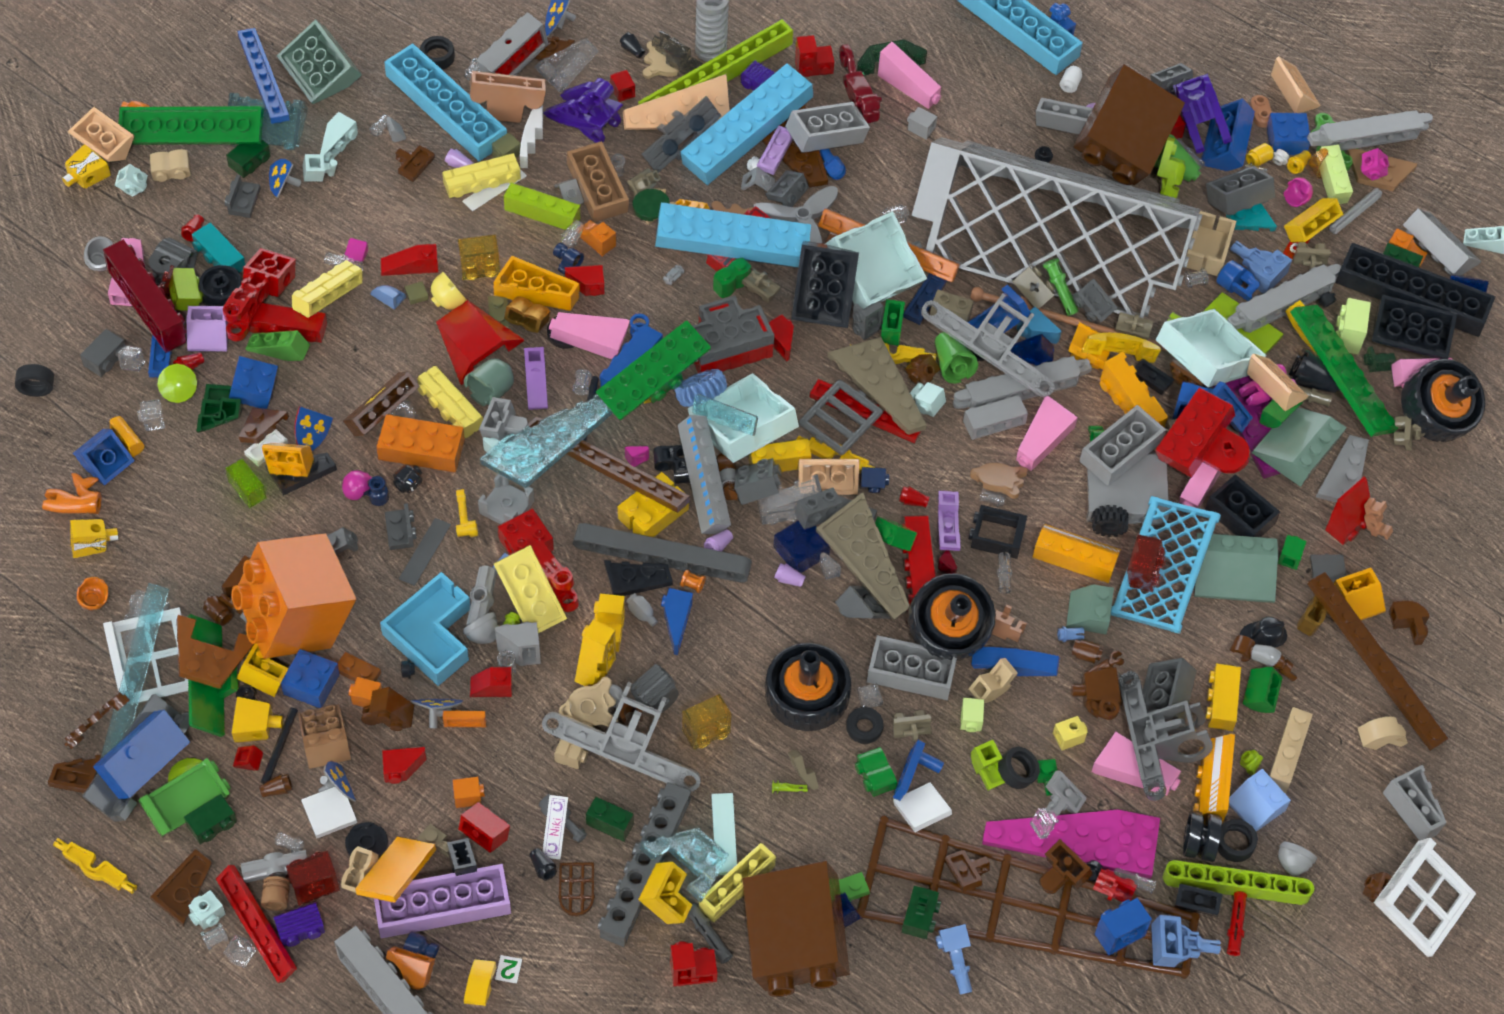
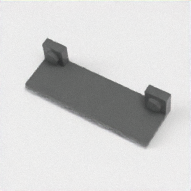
M153 694L120 741L151 713L159 710H165L180 730L185 733L189 728V712L179 714L159 696ZM99 774L95 776L83 794V798L114 822L126 821L137 804L132 799L134 794L130 798L118 799Z

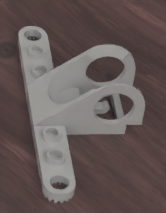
M1002 293L977 329L941 306L938 302L930 300L923 305L921 313L924 319L1038 396L1047 397L1052 394L1055 386L1054 382L1010 351L1034 317L1033 313L1028 318L1003 302L1006 295ZM933 306L937 313L934 316L927 314V307ZM999 306L1024 322L1014 339L1003 333L1012 320L1009 316L1004 318L998 329L988 323ZM1040 383H1047L1049 391L1042 392L1039 388Z
M627 682L606 733L557 712L547 713L543 718L542 728L548 734H552L562 740L665 783L669 782L690 791H694L700 786L701 777L697 771L646 750L665 705L666 697H662L658 709H654L626 697L632 684ZM624 703L655 715L647 734L635 730L642 714L639 711H634L629 726L616 722ZM555 718L559 726L557 728H550L547 720ZM692 775L696 779V783L689 786L684 782V778Z

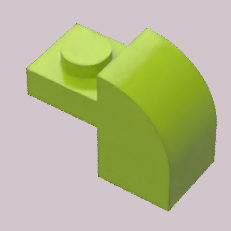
M994 740L981 744L971 751L973 767L976 774H980L987 791L1005 784L998 771V762L1002 759V756Z

